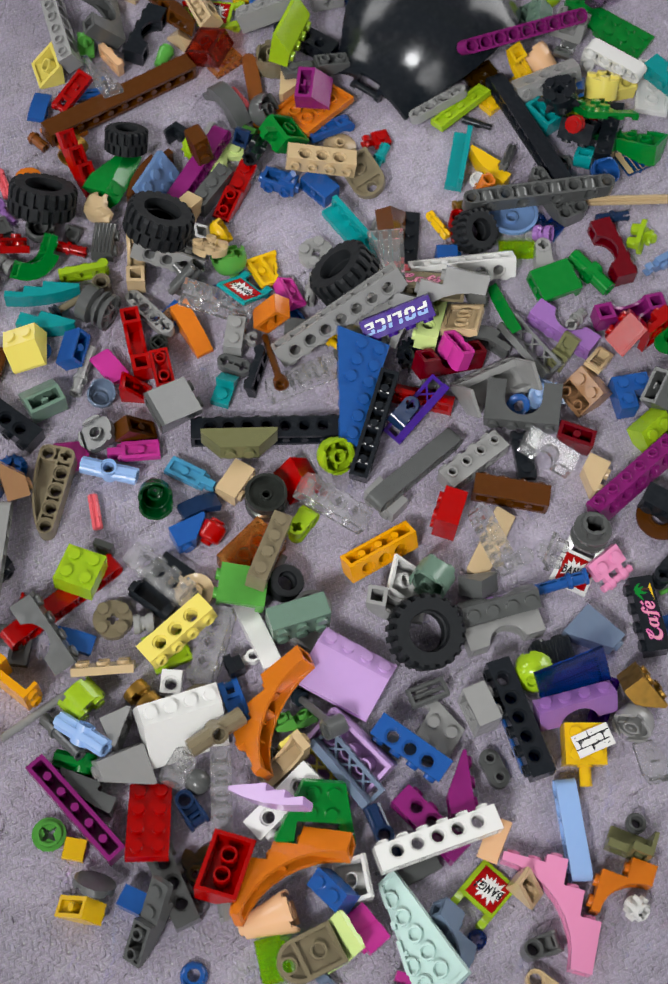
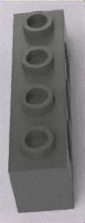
M171 842L169 851L170 866L167 869H160L158 867L160 862L146 863L152 876L159 875L168 882L173 879L179 882V886L172 890L169 900L173 903L169 916L176 932L179 933L201 922L200 915L203 912L199 903H194L191 895L194 894L189 882L185 883L182 875L185 872L181 863L175 862L173 856L176 855V851ZM181 899L188 902L187 907L183 910L176 907V903Z

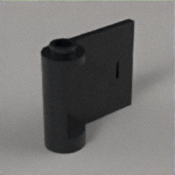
M165 551L143 581H133L129 585L128 596L150 612H153L163 621H166L181 608L175 598L177 584L185 576L197 572Z

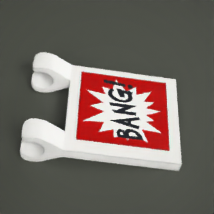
M570 535L549 580L563 577L567 572L571 574L581 571L582 568H585V565L593 560L572 550L574 544L571 541ZM604 549L598 553H595L594 558L597 557L600 553H602ZM587 571L588 576H589V580H590V584H591V581H592L593 578L591 577V575H590L589 572ZM590 584L575 586L570 591L585 597Z

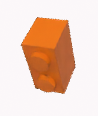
M274 293L254 308L253 328L268 334L289 319V299Z

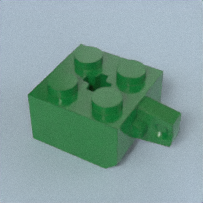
M271 114L267 116L258 128L261 138L268 141L272 146V150L278 154H286L288 142L307 144L310 141L290 116Z

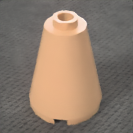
M543 40L532 47L533 50L530 53L527 52L525 57L532 73L557 64L550 49Z
M287 889L281 890L251 910L244 926H238L241 937L245 936L248 940L294 934L301 931V928L296 926L300 924L294 902L293 900L288 901L286 897L290 895Z

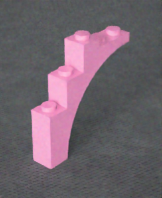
M508 849L503 851L499 863L517 871L527 866L530 867L541 889L553 903L562 921L566 935L568 950L566 972L587 978L593 974L601 922L596 921V917L591 915L580 916L585 890L579 889L578 885L572 883L564 885L569 859L563 858L562 854L551 852L544 857L543 861H540L541 858L538 856H522L516 850Z

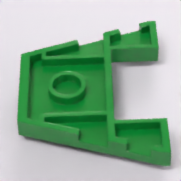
M579 99L580 106L572 109L573 112L585 118L608 119L609 116H612L617 120H624V117H630L632 120L639 119V113L631 109L615 110L608 104L611 101H605V99Z
M302 778L294 797L304 796L313 803L312 812L287 811L273 838L275 842L294 843L297 822L301 821L338 824L337 831L352 832L355 839L346 783L339 780Z

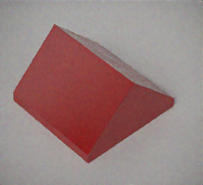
M290 457L273 472L274 475L279 476L284 481L287 487V501L290 505L324 490L307 458Z

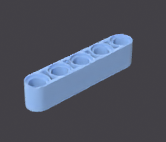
M575 778L553 780L552 789L564 858L569 859L567 865L569 882L592 881L593 871Z

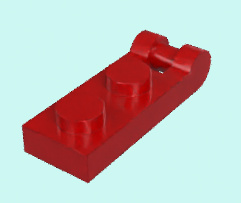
M78 69L54 99L51 107L61 112L72 108L94 81L93 78L81 69Z

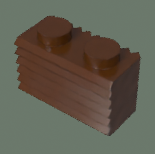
M195 124L184 130L190 153L198 163V166L214 159L212 149L201 126Z

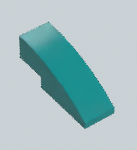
M40 311L38 316L20 312L15 323L16 328L35 322L47 332V337L64 336L65 331L77 328L75 320Z

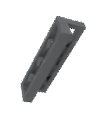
M515 312L514 316L520 322L522 328L520 331L512 334L505 323L500 322L496 328L525 360L535 362L538 374L542 379H550L564 364L518 313ZM524 333L532 335V343H525ZM541 345L543 347V356L535 354V346ZM547 358H553L557 363L551 370L547 367Z

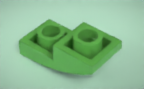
M306 708L299 710L294 716L288 710L280 713L275 729L277 732L294 731L318 722V719Z

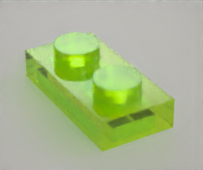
M498 240V252L512 250L516 259H533L534 241Z

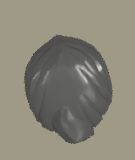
M28 221L25 224V233L29 239L41 244L44 233H55V225L34 224Z

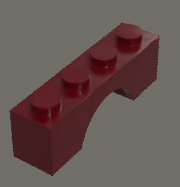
M610 216L590 221L587 233L593 245L608 249L614 257V261L608 270V275L615 284V287L634 282L638 273L637 266L633 264L630 253L626 250L623 239L619 236L616 225L612 222Z
M479 340L467 342L473 347L475 353L468 370L464 371L482 368L487 350ZM432 348L415 352L411 369L420 380L429 378L432 374L437 377L458 373L451 369L447 360L438 357Z

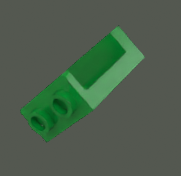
M568 258L531 270L526 278L537 302L542 298L550 303L553 300L573 293L577 296L583 288L582 281L577 277L574 266L569 262Z

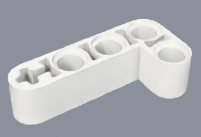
M593 38L585 47L580 60V67L586 72L592 71L596 65H599L614 74H619L621 78L633 84L638 83L647 71V67L643 62L598 38Z

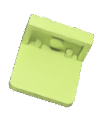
M339 910L328 921L349 963L365 948L362 937L351 924L350 918L343 910ZM340 966V967H338V968H336V969L330 971V972L327 973V974L329 975V974L333 973L334 971L338 970V969L341 968L342 966Z

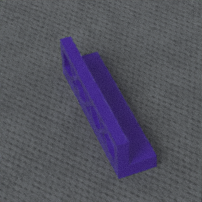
M432 374L413 395L416 398L426 395V404L423 407H419L418 413L414 414L411 421L397 436H394L389 431V428L392 426L390 422L383 431L400 445L450 387ZM432 380L441 386L435 393H428V384ZM414 400L407 402L408 409L416 407Z

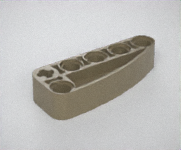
M46 444L40 448L32 484L33 517L39 536L45 541L52 540L57 534L78 464L72 449L52 444ZM53 454V456L46 458L47 455ZM61 475H66L65 478L59 479ZM56 492H61L60 495H58V496H53L54 493H56ZM51 509L56 510L54 513H48V511ZM50 527L48 531H42L43 528Z

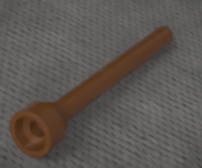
M263 334L262 341L275 376L273 378L274 387L278 391L286 390L289 386V381L281 373L275 353L270 345L269 336Z

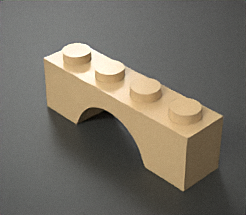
M126 234L128 291L137 290L140 293H146V262L137 261L130 257L134 242Z

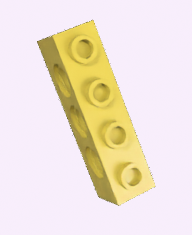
M197 593L136 647L157 670L159 667L164 666L175 653L180 652L190 640L195 639L206 626H210L218 616L207 601ZM182 630L178 635H175L177 631Z

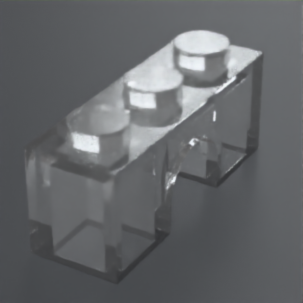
M533 425L525 432L517 451L532 460L540 452L548 454L551 458L549 470L564 479L573 472L580 453L573 448L568 447Z

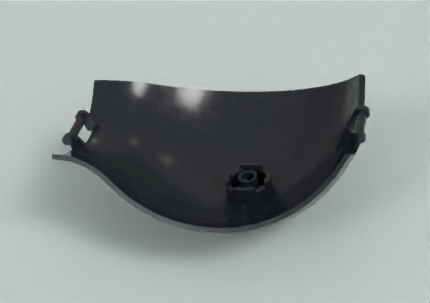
M348 0L338 53L346 52L350 66L336 74L354 77L350 87L359 89L372 97L373 101L377 103L381 101V95H383L395 107L403 120H407L412 109L432 99L461 80L499 48L495 47L469 55H460L457 51L459 41L517 25L521 17V9L515 0ZM362 75L380 86L377 92L360 83Z

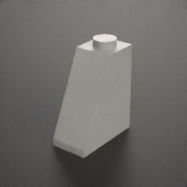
M137 742L105 757L91 761L93 766L91 767V773L94 779H97L99 782L157 783L144 743Z

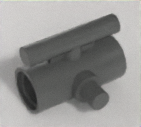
M191 259L185 267H181L177 262L172 266L177 276L169 284V294L182 296L189 288H193L197 293L202 289L197 279L205 271V268L198 260Z

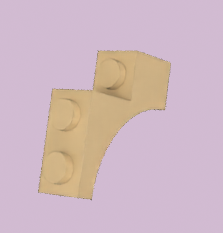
M298 729L294 731L284 747L271 759L274 777L269 781L262 777H257L261 783L266 782L276 789L292 770L303 760L305 761L309 758L311 741L305 733L301 734Z

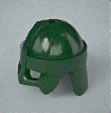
M151 477L140 486L138 501L139 512L142 516L150 520H160L172 512L173 493L167 482Z

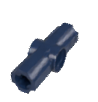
M380 802L371 804L363 809L375 843L381 840L378 835L380 831H386L389 834L388 841L395 839L394 830L389 825ZM394 847L391 849L394 856H402L400 848Z

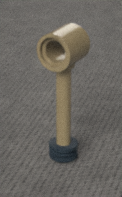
M99 273L92 278L93 284L103 288L105 292H112L111 281L107 274ZM79 295L58 307L56 304L52 308L48 307L50 313L62 316V312L75 306Z

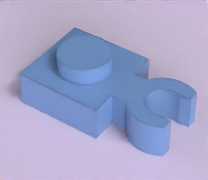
M668 251L657 256L654 261L645 264L646 269L642 270V272L649 276L653 272L656 273L661 269L665 270L668 268Z

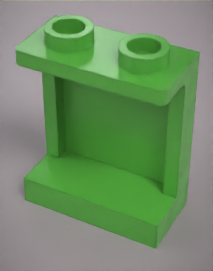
M222 562L221 568L216 570L215 580H219L218 587L214 586L212 598L216 599L215 605L218 606L219 603L255 608L254 612L262 613L265 606L267 585L264 592L245 586L250 566Z

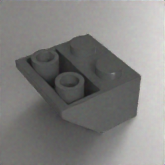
M655 366L640 400L648 408L666 410L668 413V370Z

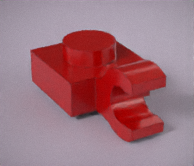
M386 129L370 132V136L363 135L361 136L363 142H360L362 148L374 146L375 150L379 149L382 142H386L390 146L392 144Z

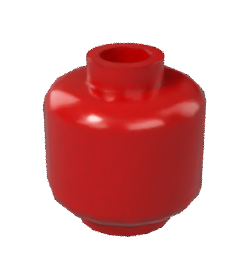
M211 517V519L206 518L199 531L200 542L209 547L211 544L219 545L226 534L225 523L215 517Z

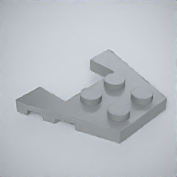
M425 688L415 692L414 696L426 692L428 689ZM432 694L422 699L416 700L415 703L430 698L434 695ZM439 701L423 706L429 712L416 735L450 758L465 729ZM390 734L387 740L395 743L399 738ZM408 744L405 746L404 752L407 755H413L416 752V747L413 744ZM384 745L382 749L389 754L390 748ZM429 756L422 759V762L434 763L433 759Z

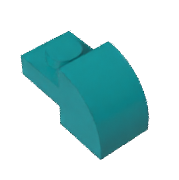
M578 146L574 154L573 166L590 170L594 159L595 147L587 146V148Z

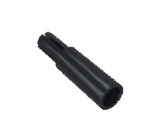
M463 116L461 123L472 125L473 127L486 130L492 129L489 128L492 127L491 124L467 116Z

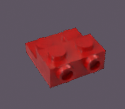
M19 233L11 234V237H3V234H0V254L30 253L27 238L22 237V234Z
M666 304L661 308H655L651 312V319L646 323L648 330L639 339L640 342L637 346L641 352L651 346L657 335L668 327V306Z

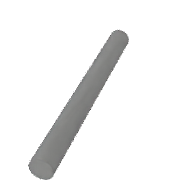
M69 687L0 734L1 740L5 742L57 706L59 699L63 701L66 698L64 693Z

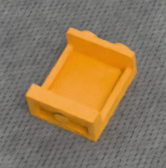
M0 653V688L30 711L33 707H37L42 701L43 696L39 684L33 681L27 689H24L9 677L13 670L7 658Z

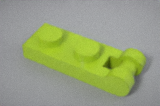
M100 258L97 262L83 263L77 266H66L58 269L60 282L66 283L91 280L96 274L104 273L109 275L110 273L106 258Z

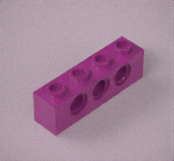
M408 784L391 802L390 807L415 832L416 828L425 825L428 819L436 822L444 818L437 812L438 808L431 801L427 802L417 787H412ZM411 805H419L421 807V812H413L411 810ZM452 827V831L454 834H462V831L458 832L454 827ZM433 833L432 839L436 842H441L442 836L439 833ZM471 844L440 854V856L452 866L467 851Z

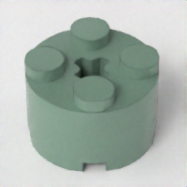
M429 554L420 561L409 577L410 585L413 583L415 586L414 591L417 594L436 593L441 595L443 599L455 581V568L438 559L435 555Z

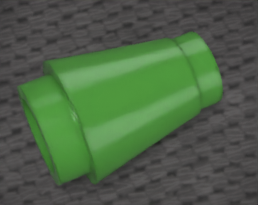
M163 43L159 46L154 63L155 67L170 61L174 56V48L171 45Z

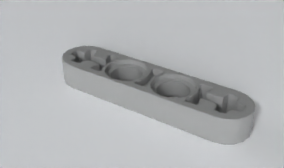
M463 84L454 85L409 112L410 122L415 125L420 124L461 101L467 96L466 86Z
M130 290L126 293L125 300L128 307L138 306L140 318L157 334L164 335L166 338H171L175 334L173 322L137 290ZM142 307H149L147 311H140ZM153 317H160L158 321H151Z

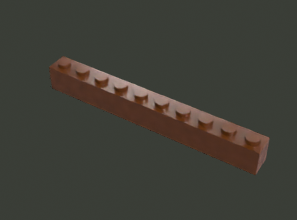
M186 53L177 56L68 110L40 122L42 134L50 145L55 147L59 145L55 133L73 128L75 134L78 135L197 78L196 65Z

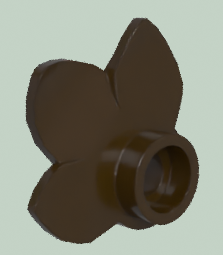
M209 844L200 847L196 853L190 849H185L182 854L181 862L186 869V879L193 886L197 879L193 878L192 874L196 871L200 872Z

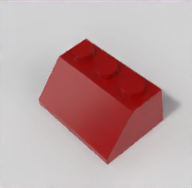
M215 828L194 885L195 898L213 904L236 902L257 841Z

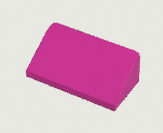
M278 277L272 287L276 294L289 299L290 311L306 306L307 303L292 278Z
M109 349L103 350L89 360L105 379H109L114 385L120 384L121 372L124 371L129 374V371Z

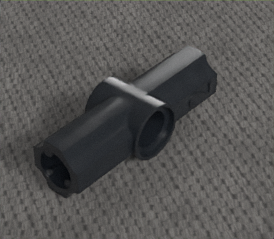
M259 134L255 135L244 150L245 153L242 156L243 163L247 166L255 165L267 149L266 146L269 142L263 140Z

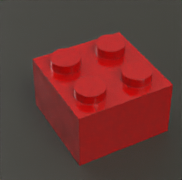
M446 485L444 492L440 491L429 526L433 527L432 535L451 541L454 540L468 496L467 491Z

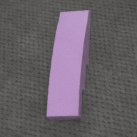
M266 782L228 785V790L238 797L270 809L290 812H312L313 803L304 796L294 797L285 789L276 790Z

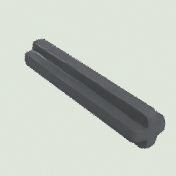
M509 143L498 167L499 170L504 172L508 170L516 150L515 144Z

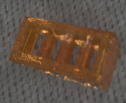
M231 46L207 69L219 79L242 64L243 57Z

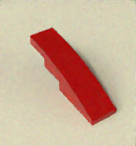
M73 128L57 132L55 134L69 169L87 199L90 194L82 186L88 176L95 171L92 160H87L83 145L78 144Z

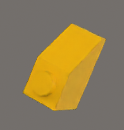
M60 895L54 917L85 925L101 926L107 904L87 896Z

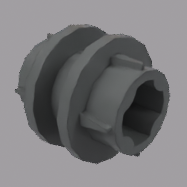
M592 511L579 515L570 530V538L574 546L578 550L590 554L603 550L612 535V527L609 520L604 514Z

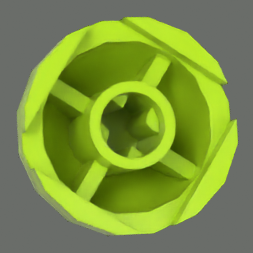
M337 436L323 440L316 451L319 466L325 472L333 475H342L350 469L348 466L353 461L355 455L352 443L347 442V439Z
M530 651L529 654H521L515 662V672L525 691L532 693L541 692L552 683L555 666H553L550 657L546 654Z

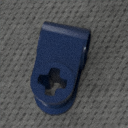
M414 396L406 397L389 415L387 421L402 431L420 407L418 398ZM414 400L416 407L408 409V403L406 402Z
M181 790L176 794L175 806L192 833L195 832V828L204 822L208 823L210 821L209 816L190 791ZM188 797L191 801L188 805L182 806L179 804V799Z

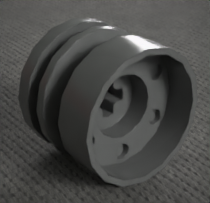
M89 283L78 296L74 308V316L85 323L91 322L92 326L106 331L117 318L120 311L121 298L110 291L105 292L103 288L93 283Z

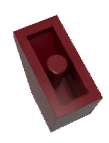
M561 419L556 438L570 451L588 456L594 446L597 431Z

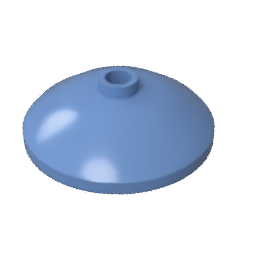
M537 206L489 211V214H493V219L497 221L496 227L499 228V232L507 235L527 233L536 225L538 220Z

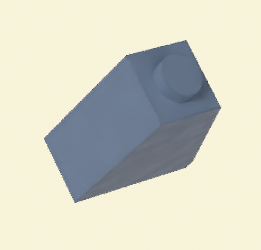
M589 604L583 608L562 632V636H569L571 643L608 655L613 650L617 652L624 644L622 639L626 635Z

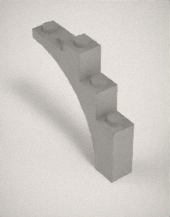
M447 265L446 269H442L440 280H443V283L421 278L420 282L416 281L414 289L417 296L404 292L396 293L390 297L388 305L394 307L426 293L429 294L431 302L455 294L472 293L486 295L490 276ZM405 328L399 330V334L395 336H387L386 342H389V348L396 349Z

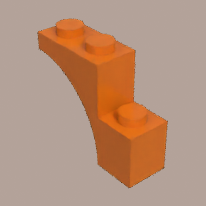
M633 857L624 863L622 869L624 876L602 868L593 876L591 885L594 886V890L587 897V913L596 916L600 913L607 897L618 890L625 888L649 890L653 886L658 866Z

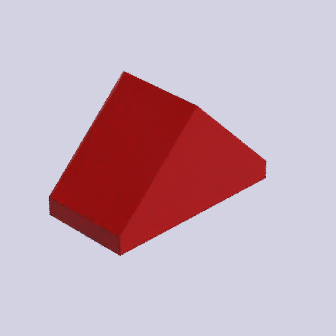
M124 371L121 372L119 385L121 402L144 403L143 393L152 390V386Z

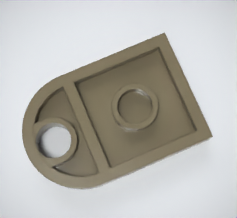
M366 146L357 151V166L354 178L345 177V179L359 198L373 199L384 190L386 179ZM370 186H377L374 191H368Z
M327 920L285 942L277 954L276 967L281 978L287 983L308 984L348 963L349 960ZM285 961H292L294 963L295 970L293 972L287 973L283 970L282 965Z

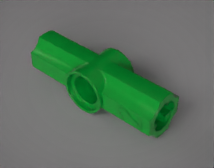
M576 249L568 257L569 262L579 272L581 280L586 284L591 283L603 296L609 294L615 287V284L603 273L601 265L596 261L591 262L580 250Z
M56 749L52 765L55 769L63 767L91 778L93 776L91 773V767H93L91 761L98 758L96 755L86 752L81 760L76 761L68 751Z

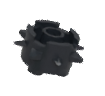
M564 74L545 80L542 85L543 97L537 99L539 102H545V113L554 112L555 115H565L572 112L574 107L580 106L578 94L584 92V89H577L575 77L572 78L571 75Z

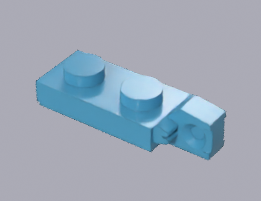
M176 456L172 457L164 470V474L197 490L215 491L216 481L210 479L207 471Z

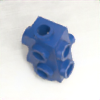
M266 166L258 179L261 182V188L265 192L271 193L274 191L284 198L293 197L295 193H299L301 187L299 175H296L294 170L286 172L275 167Z

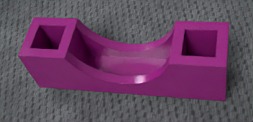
M662 292L644 295L640 300L628 306L617 307L612 305L611 302L597 304L593 307L590 319L595 331L606 330L610 324L614 325L618 321L617 317L623 310L627 311L630 308L641 319L648 321L651 319L650 314L655 308H661L664 304L667 305Z

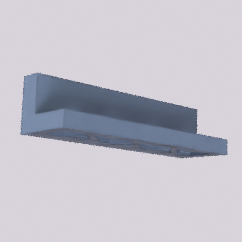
M322 734L319 737L313 738L310 743L311 749L337 780L346 783L347 792L362 809L372 804L386 790L341 736L335 738V747H328L323 741L324 737ZM339 750L348 753V763H342L338 759ZM352 766L359 767L362 770V779H355L353 777ZM366 783H373L378 789L372 797L366 792Z

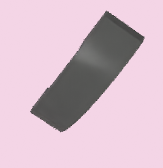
M561 39L560 45L556 46L553 51V56L563 60L570 59L578 44Z

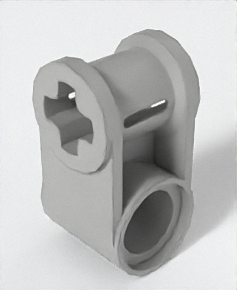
M546 238L537 239L532 253L533 269L554 262L551 242Z

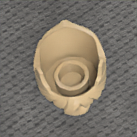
M94 192L87 197L84 202L83 212L89 221L110 224L114 214L108 207L107 194L100 197L98 192Z

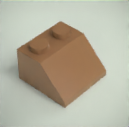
M0 461V479L7 501L31 495L30 490L33 489L30 476L26 477L25 473Z

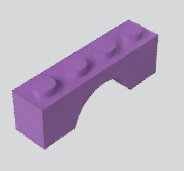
M541 298L529 312L526 322L556 342H559L566 330L582 340L574 354L587 360L598 346L601 336L587 327L580 330L564 328L555 317L556 307Z
M610 680L533 700V715L540 731H547L560 727L565 717L578 709H592L598 716L616 712L618 710V693Z

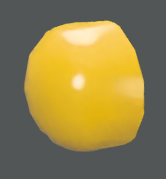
M221 218L215 219L210 223V234L216 235L217 239L225 240L228 243L233 240L232 235Z

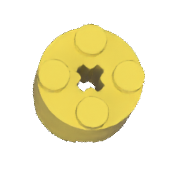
M597 70V73L588 71L584 97L615 101L620 75L607 74L605 70Z

